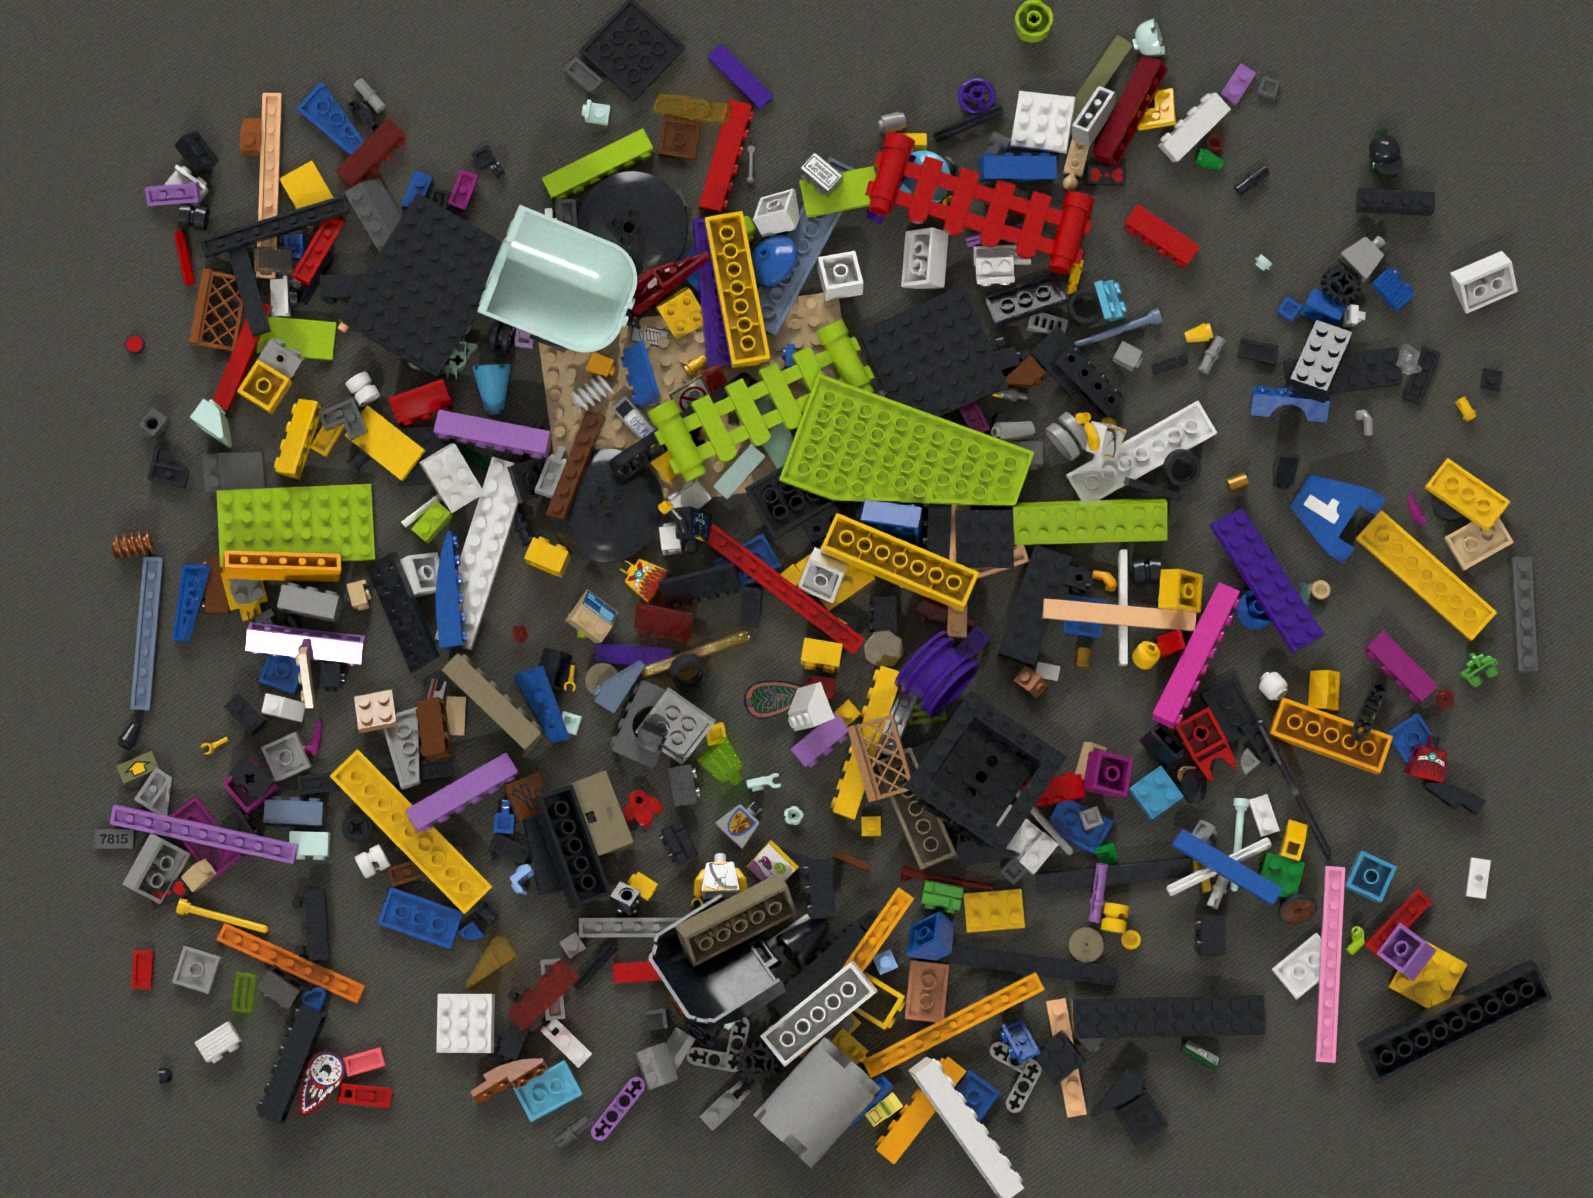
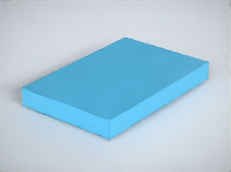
M565 1060L547 1069L543 1075L528 1081L524 1087L517 1089L513 1087L530 1122L583 1095Z

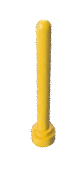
M180 898L177 905L176 913L181 915L193 913L258 932H268L266 925L193 906L186 899Z

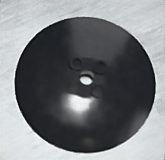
M622 172L602 180L585 197L577 217L578 229L610 241L624 249L631 257L637 275L673 261L677 262L687 240V215L679 196L663 180L643 172ZM629 222L634 224V230L631 233H627L625 230V226Z
M593 450L566 520L561 521L550 517L552 526L562 543L573 553L587 560L606 563L617 562L634 556L651 542L662 521L663 513L659 510L658 505L663 502V494L652 470L646 465L628 478L621 479L610 469V460L622 452L621 450ZM604 499L610 500V508H601V501Z

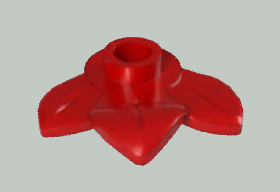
M635 790L630 794L629 803L625 806L623 814L627 822L636 819L640 825L649 827L653 817L652 813L662 812V806L655 797L647 796L642 790ZM636 797H642L641 803H636Z

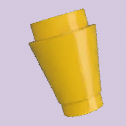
M1203 323L1184 332L1187 343L1209 341V339L1214 338L1210 323Z

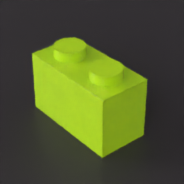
M436 500L411 530L426 544H429L453 515Z

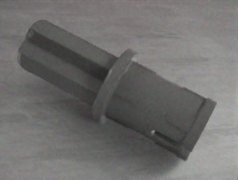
M585 1116L582 1117L571 1127L568 1126V1130L556 1138L555 1142L563 1149L572 1140L578 1139V1135L591 1126L590 1121Z

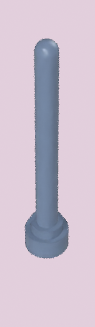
M1156 308L1143 318L1078 340L1074 344L1077 348H1081L1148 323L1157 325L1163 322L1158 308Z

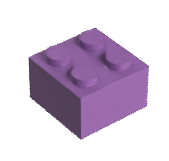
M1399 923L1376 954L1410 980L1414 981L1437 950L1403 924Z

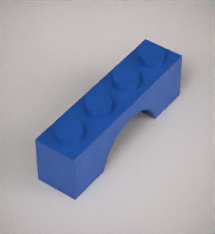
M1266 386L1252 387L1249 409L1250 415L1270 417L1272 412L1280 406L1295 405L1304 411L1308 421L1327 423L1330 399L1328 395L1325 403H1321L1289 392L1286 388L1269 389Z

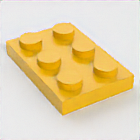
M1022 889L963 894L967 933L1025 928Z

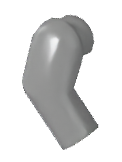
M1365 409L1357 410L1355 418L1363 421L1364 435H1373L1372 417Z

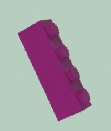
M1384 631L1365 648L1367 651L1366 655L1372 661L1376 660L1381 665L1379 667L1381 671L1386 675L1390 674L1394 678V684L1400 689L1404 688L1408 692V698L1414 703H1421L1438 687Z

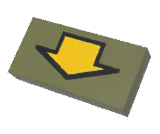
M153 751L116 766L123 784L152 773L155 767L160 769Z

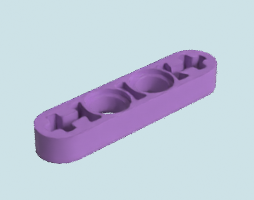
M633 1077L594 1124L591 1134L595 1140H605L644 1092L646 1084L642 1078ZM633 1081H641L642 1083L640 1084V1086L642 1087V1089H636L633 1094L636 1095L635 1098H633L631 1094L625 1092L627 1088L629 1089V1091H631V1089L633 1088ZM623 1095L630 1098V1104L626 1107L619 1104V1099ZM609 1111H615L618 1114V1119L615 1122L608 1121L607 1114ZM604 1119L612 1127L610 1130L606 1127L603 1131L605 1135L597 1137L595 1129L601 1128L604 1125L601 1123V1120Z

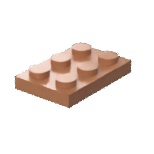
M911 960L904 1019L938 1022L944 1019L949 974L948 964Z

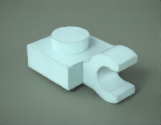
M774 773L767 777L746 780L748 789H752L753 792L764 789L763 786L770 785L772 788H779L781 783L774 784L772 782L773 778L779 777V774Z

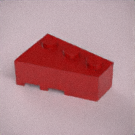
M1068 772L1060 777L1055 775L1034 807L1084 798L1085 791L1081 774ZM1030 779L1026 780V783L1021 787L1022 791L1024 790Z

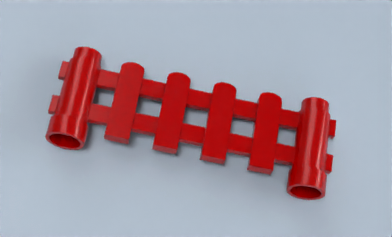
M888 132L882 146L883 153L878 151L874 166L878 167L874 182L869 180L865 195L869 196L870 199L868 210L878 215L888 216L890 215L891 208L897 205L909 209L907 218L916 224L924 223L928 215L945 221L943 230L953 236L960 235L964 227L980 232L979 241L986 247H995L1000 239L1017 244L1015 253L1023 259H1030L1036 251L1050 255L1048 268L1060 274H1070L1072 265L1075 263L1080 264L1084 250L1079 249L1083 234L1088 236L1092 224L1088 217L1091 216L1095 203L1093 197L1081 192L1068 191L1062 205L1063 211L1050 208L1051 196L1033 191L1029 201L1013 195L1016 185L999 179L996 181L994 189L977 184L980 173L961 168L959 176L955 177L941 172L944 161L925 156L922 165L909 162L908 159L912 156L915 141L909 136L900 133ZM903 176L917 180L914 194L899 190ZM936 187L953 192L950 206L932 201ZM972 198L989 204L985 218L968 212ZM1008 210L1025 215L1022 229L1004 224ZM1044 222L1058 226L1054 240L1040 236Z

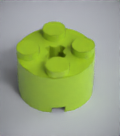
M1040 0L1024 2L1018 8L1014 20V28L1022 41L1031 43L1045 39L1052 27V11Z

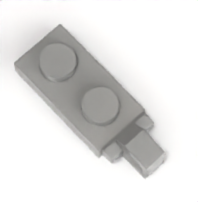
M558 446L555 455L551 454L550 457L548 456L535 488L536 494L552 499L567 461L564 458L567 452L565 447Z

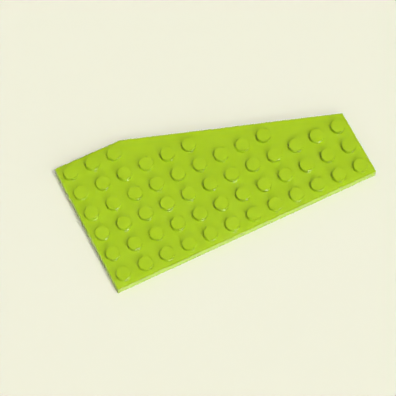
M818 373L779 481L833 501L865 502V500L896 503L1015 506L1034 452Z

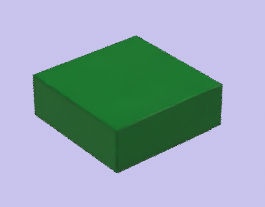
M1113 843L1095 848L1098 863L1109 865L1118 862Z

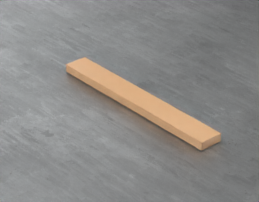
M1043 599L1042 619L1167 630L1181 629V631L1194 632L1196 626V612Z

